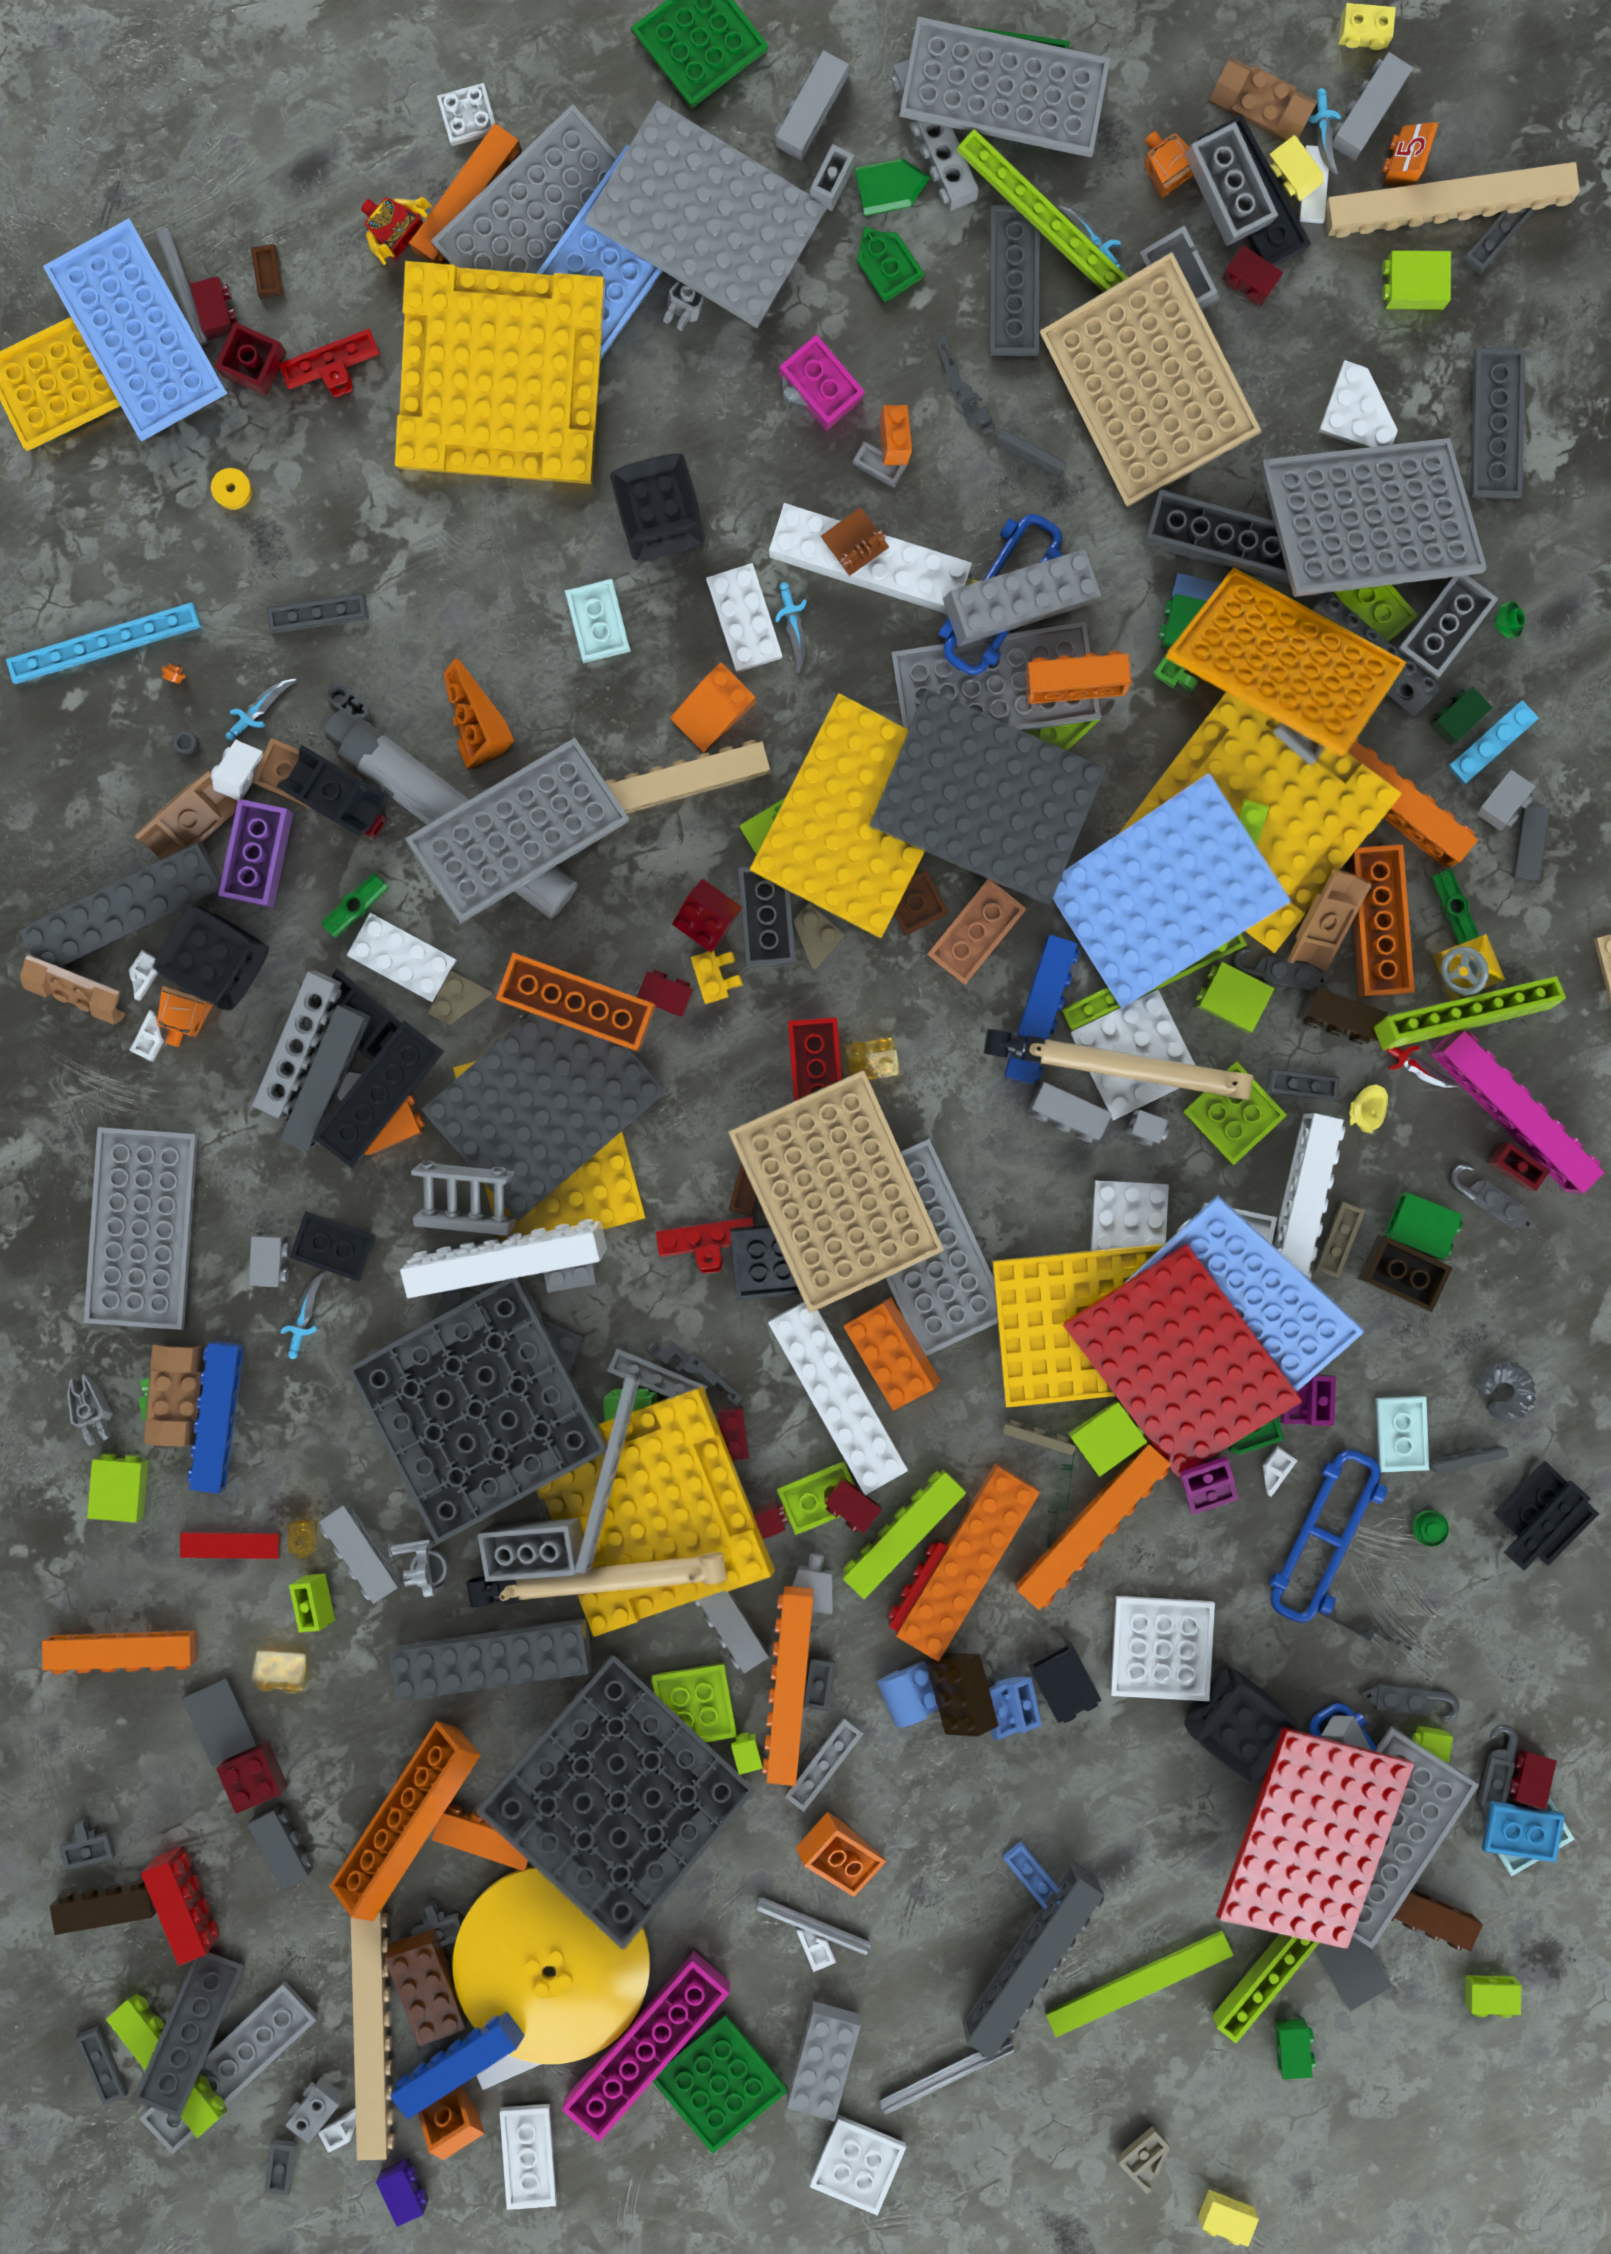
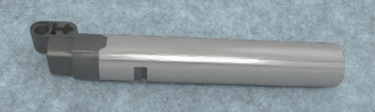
M336 683L328 688L327 699L330 708L335 714L327 722L323 730L326 739L339 748L338 757L383 792L390 795L396 802L426 825L469 801L466 796L370 724L369 708L363 699L342 684ZM337 695L345 696L344 700L340 702L334 701L333 698ZM555 866L514 892L550 919L560 913L577 889V882Z

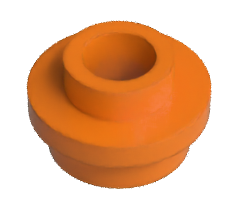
M171 663L161 668V671H163L162 678L181 684L182 679L186 678V674L182 672V667Z

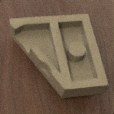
M810 903L793 920L810 966L815 971L846 935Z
M450 970L428 1014L452 1025L485 999L490 998L493 992Z
M1152 2126L1116 2157V2160L1124 2171L1148 2195L1152 2189L1150 2186L1155 2174H1159L1162 2161L1166 2158L1170 2146Z

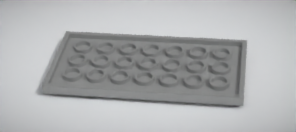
M917 17L899 117L969 132L975 129L979 134L1091 158L1094 152L1110 58Z
M572 104L431 240V244L450 265H455L457 268L536 274L616 161L618 155L575 105Z
M1086 622L1010 633L998 649L1002 654L994 666L989 664L985 671L978 675L966 674L951 665L944 656V644L891 652L902 726L907 730L910 728L926 689L1023 732L1101 719L1098 698L1027 704L1025 672L1028 662H1032V659L1040 657L1047 658V661L1057 660V657L1070 655L1072 658H1082V655L1091 653ZM995 636L986 637L960 646L956 642L953 652L965 662L976 665L980 662Z
M573 738L408 836L405 840L461 924L629 822V818L576 738Z
M97 1127L84 1323L184 1329L198 1134Z
M929 1138L900 1152L944 1251L886 1277L905 1321L926 1356L998 1323L993 1275Z
M1392 1726L1375 1751L1410 1760L1414 1763L1352 1935L1371 1949L1374 1948L1479 1787V1783Z

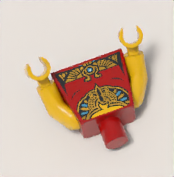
M385 197L379 205L370 199L363 203L361 211L368 216L364 223L368 230L366 238L371 252L379 258L383 265L386 264L385 259L388 256L396 262L410 245L409 242L423 224L418 214L426 218L428 215L425 210L433 207L426 198L420 197L415 201L399 198L392 200Z

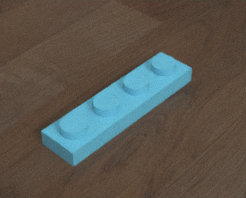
M1523 700L1520 701L1449 764L1447 768L1463 785L1466 784L1539 718Z

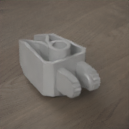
M678 280L669 291L668 310L663 322L669 324L674 314L681 317L678 321L677 329L683 331L688 321H698L706 297Z
M83 1374L81 1375L83 1390L79 1381L71 1379L67 1397L71 1424L82 1429L84 1439L90 1446L96 1442L93 1431L95 1426H97L99 1435L103 1440L110 1438L107 1421H110L113 1413L97 1383L90 1376Z

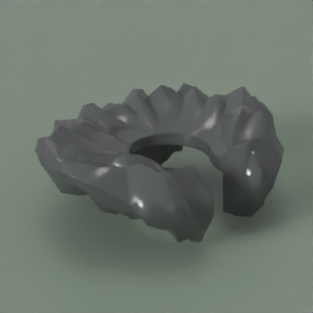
M1503 1361L1497 1364L1494 1362L1478 1378L1476 1388L1479 1390V1394L1483 1396L1492 1394L1500 1383H1509L1513 1388V1396L1508 1401H1491L1486 1409L1493 1417L1499 1420L1518 1422L1525 1418L1527 1411L1535 1407L1533 1404L1536 1400V1397H1534L1536 1393L1534 1390L1535 1383L1532 1381L1533 1378L1529 1375V1371L1518 1366V1363Z

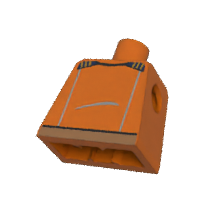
M1154 131L1144 141L1150 148L1144 160V166L1162 199L1191 178L1193 173L1184 155L1189 146L1177 134H1172L1163 141L1157 131Z
M162 986L157 1025L169 1029L165 1043L180 1047L183 1034L196 1037L213 1004L207 1003L192 994Z

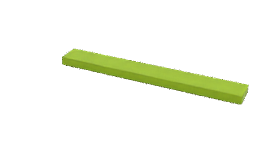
M1242 934L1228 941L1225 952L1212 951L1145 995L1247 946ZM1106 987L1062 1009L1061 1013L1072 1032L1121 1007L1110 989Z
M1221 1930L1046 2011L1045 2015L1055 2037H1058L1234 1955Z

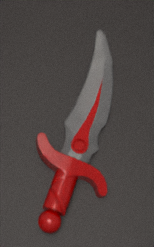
M1411 1046L1404 1050L1398 1047L1385 1050L1397 1058L1394 1065L1388 1066L1390 1070L1399 1069L1404 1065L1408 1071L1414 1072L1418 1078L1441 1087L1459 1086L1458 1083L1438 1074L1422 1059L1412 1057L1410 1054L1413 1051L1419 1050V1046Z

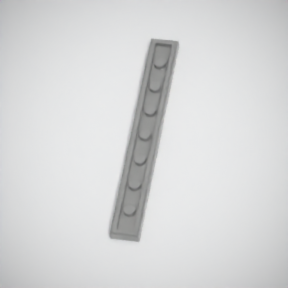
M634 1375L625 1377L575 1572L581 1574L591 1570L640 1383V1377Z

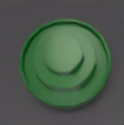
M1514 601L1501 604L1497 616L1494 618L1495 627L1508 639L1519 637L1525 625L1523 610Z
M1421 1511L1412 1520V1535L1424 1546H1439L1448 1537V1521L1437 1511Z

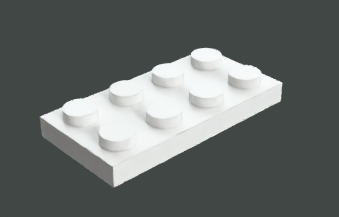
M753 563L707 577L706 581L736 673L783 658Z
M372 913L367 917L347 954L348 957L431 1002L435 1001L450 970L452 971L457 962L451 956Z
M550 2104L501 2107L500 2124L507 2210L556 2206L557 2195Z

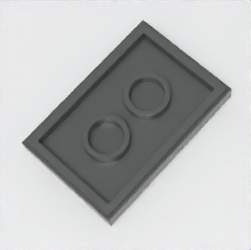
M229 1677L182 1698L211 1765H215L258 1744Z
M1353 1936L1348 1949L1319 1943L1314 1949L1350 2011L1393 1987L1370 1947Z

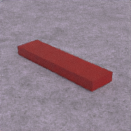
M181 1532L180 1558L278 1559L280 1558V1533Z

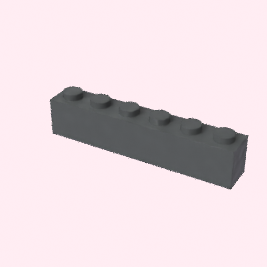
M346 1004L337 1005V1007L331 1010L328 1017L330 1021L327 1030L325 1029L321 1033L319 1038L320 1047L310 1059L309 1065H311L309 1073L305 1074L302 1078L300 1094L292 1101L290 1107L292 1113L281 1127L283 1132L281 1140L306 1152L315 1149L317 1141L313 1136L327 1120L371 1016Z

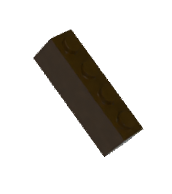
M143 1879L133 1881L127 1886L113 1884L104 1890L97 1891V1888H89L82 1891L81 1894L73 1895V1892H66L58 1895L57 1899L50 1905L54 1935L151 1919L157 1913Z

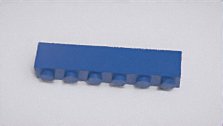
M1053 935L1047 936L1017 1035H1029L1045 1039L1049 1038V1034L1054 1035L1058 1023L1054 1018L1057 1010H1062L1065 1001L1062 993L1064 987H1069L1072 979V974L1069 973L1071 964H1076L1080 950H1076L1078 943ZM1011 1053L1004 1077L1033 1085L1035 1080H1040L1043 1067H1040V1063L1013 1059V1053Z
M213 1341L204 1349L203 1360L206 1361V1367L200 1377V1385H203L202 1395H199L197 1401V1409L200 1410L199 1419H196L194 1424V1434H197L196 1443L191 1448V1458L194 1459L193 1466L189 1469L187 1481L190 1483L189 1490L219 1494L226 1488L244 1350L243 1344Z
M508 2012L500 2017L495 2015L486 2022L483 2028L476 2027L463 2041L461 2039L456 2040L446 2052L439 2051L428 2064L423 2062L413 2070L411 2075L407 2076V2074L401 2076L394 2085L396 2087L390 2097L408 2120L515 2051L525 2035Z

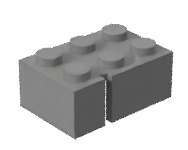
M1185 225L1140 252L1146 267L1173 252L1201 310L1220 299Z
M1045 1082L1039 1083L1027 1109L1032 1112L1031 1117L1042 1122H1047L1049 1119L1054 1122L1053 1127L1063 1132H1070L1072 1130L1076 1132V1138L1087 1143H1092L1093 1140L1100 1141L1112 1113Z

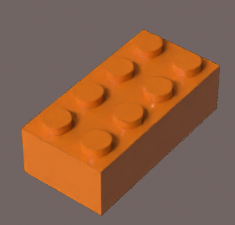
M1111 651L1105 656L1087 653L1082 655V658H1072L1070 655L1057 657V660L1047 661V658L1044 657L1032 659V662H1028L1025 672L1027 704L1126 696L1131 685L1129 653L1122 654L1121 651Z
M892 1297L851 1318L843 1326L893 1411L934 1390L941 1382Z

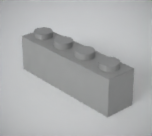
M824 50L819 58H814L809 71L811 73L808 79L802 80L798 88L799 95L797 99L790 102L786 111L787 117L785 121L779 122L774 136H776V147L801 161L849 76V64Z
M1388 52L1384 60L1379 58L1371 71L1374 74L1371 81L1366 79L1358 91L1361 97L1357 102L1353 100L1346 110L1347 119L1344 123L1339 121L1333 131V136H1335L1333 148L1356 161L1414 67Z
M349 1502L319 1521L322 1534L325 1538L331 1539L335 1546L334 1551L340 1559H344L348 1565L347 1571L354 1580H358L362 1586L361 1592L367 1600H371L374 1604L402 1584V1581Z
M731 1590L728 1592L722 1591L694 1601L698 1607L702 1606L706 1612L704 1618L711 1628L715 1626L719 1633L717 1638L722 1647H728L732 1653L730 1659L736 1669L741 1668L743 1673H746L769 1658V1650Z

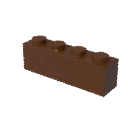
M1411 1889L1391 1920L1397 1919L1403 1922L1402 1924L1413 1931H1416L1418 1928L1433 1940L1439 1941L1441 1938L1448 1941L1447 1944L1459 1951L1462 1948L1472 1951L1483 1926L1475 1915L1415 1889Z

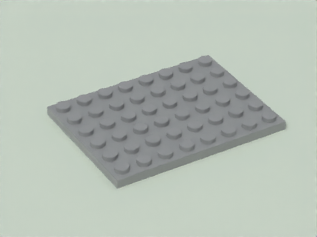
M657 100L586 216L585 223L758 328L824 216L827 207L810 198V195Z
M1450 438L1262 460L1260 464L1294 597L1484 573L1487 569Z

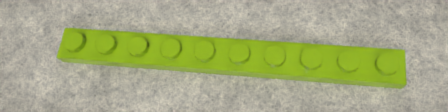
M975 129L962 141L956 151L1103 293L1128 279L1106 255Z

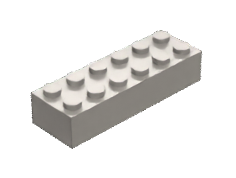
M1084 549L950 590L943 598V602L958 645L960 646L1091 605L1101 597V593L1086 550Z

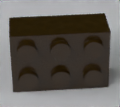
M1317 987L1306 991L1297 1018L1303 1020L1302 1024L1314 1029L1323 1027L1326 1028L1325 1033L1336 1037H1340V1035L1348 1036V1041L1363 1045V1043L1369 1044V1042L1379 1040L1374 1027L1387 1017L1388 1012Z
M1378 1235L1358 1276V1280L1418 1308L1433 1312L1453 1267L1391 1238Z
M946 1653L942 1655L939 1662L933 1659L926 1663L942 1727L946 1735L979 1737L999 1726L980 1654Z

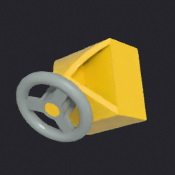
M1487 934L1433 955L1450 1000L1476 994L1486 987L1505 980Z

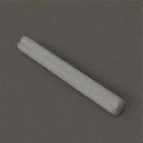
M168 228L159 229L156 235L185 318L200 345H207L208 338L202 332L195 301L171 232Z
M760 1897L756 1904L757 1911L863 1955H867L870 1951L871 1943L867 1940L766 1898Z

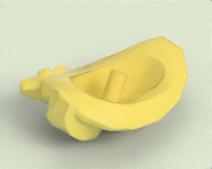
M1377 1084L1370 1085L1358 1094L1356 1099L1350 1104L1351 1126L1356 1123L1363 1132L1370 1134L1381 1126L1388 1106V1094L1385 1088Z

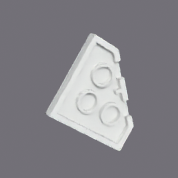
M1344 360L1319 433L1362 448L1393 445L1398 430L1368 368Z

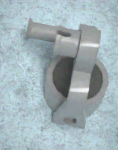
M428 1539L398 1545L388 1544L390 1558L393 1555L416 1552L410 1570L403 1572V1578L406 1579L404 1581L406 1587L416 1584L418 1587L421 1586L425 1598L435 1596L445 1589L444 1584L439 1583L447 1576L450 1570V1561L443 1550L435 1547L437 1546L435 1541Z

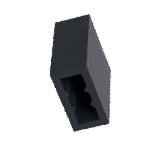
M1072 1643L1028 1665L1058 1723L1062 1721L1064 1723L1070 1722L1076 1718L1077 1713L1083 1710L1090 1711L1098 1706V1702L1102 1701Z

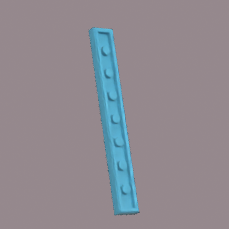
M191 602L6 659L12 682L18 684L195 630L202 626L196 606Z

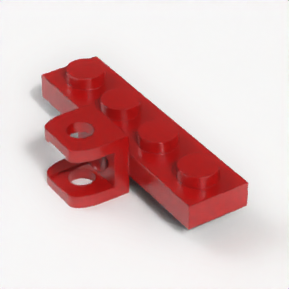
M370 328L279 363V367L289 390L322 377L330 393L334 397H339L353 390L352 380L346 367L377 356L380 353ZM344 383V387H343V388H341V389L336 388V386L341 385V384Z
M753 1217L656 1231L659 1257L695 1252L696 1262L702 1274L720 1272L722 1269L720 1248L732 1247L730 1228L754 1226ZM708 1259H713L712 1262L706 1263Z

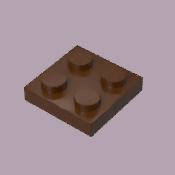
M927 870L911 878L894 912V916L905 937L949 914Z

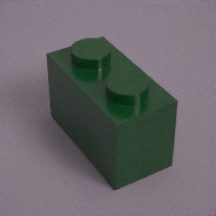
M1473 686L1466 691L1462 688L1451 698L1454 702L1448 708L1444 705L1433 715L1436 720L1430 725L1450 746L1459 741L1493 708Z

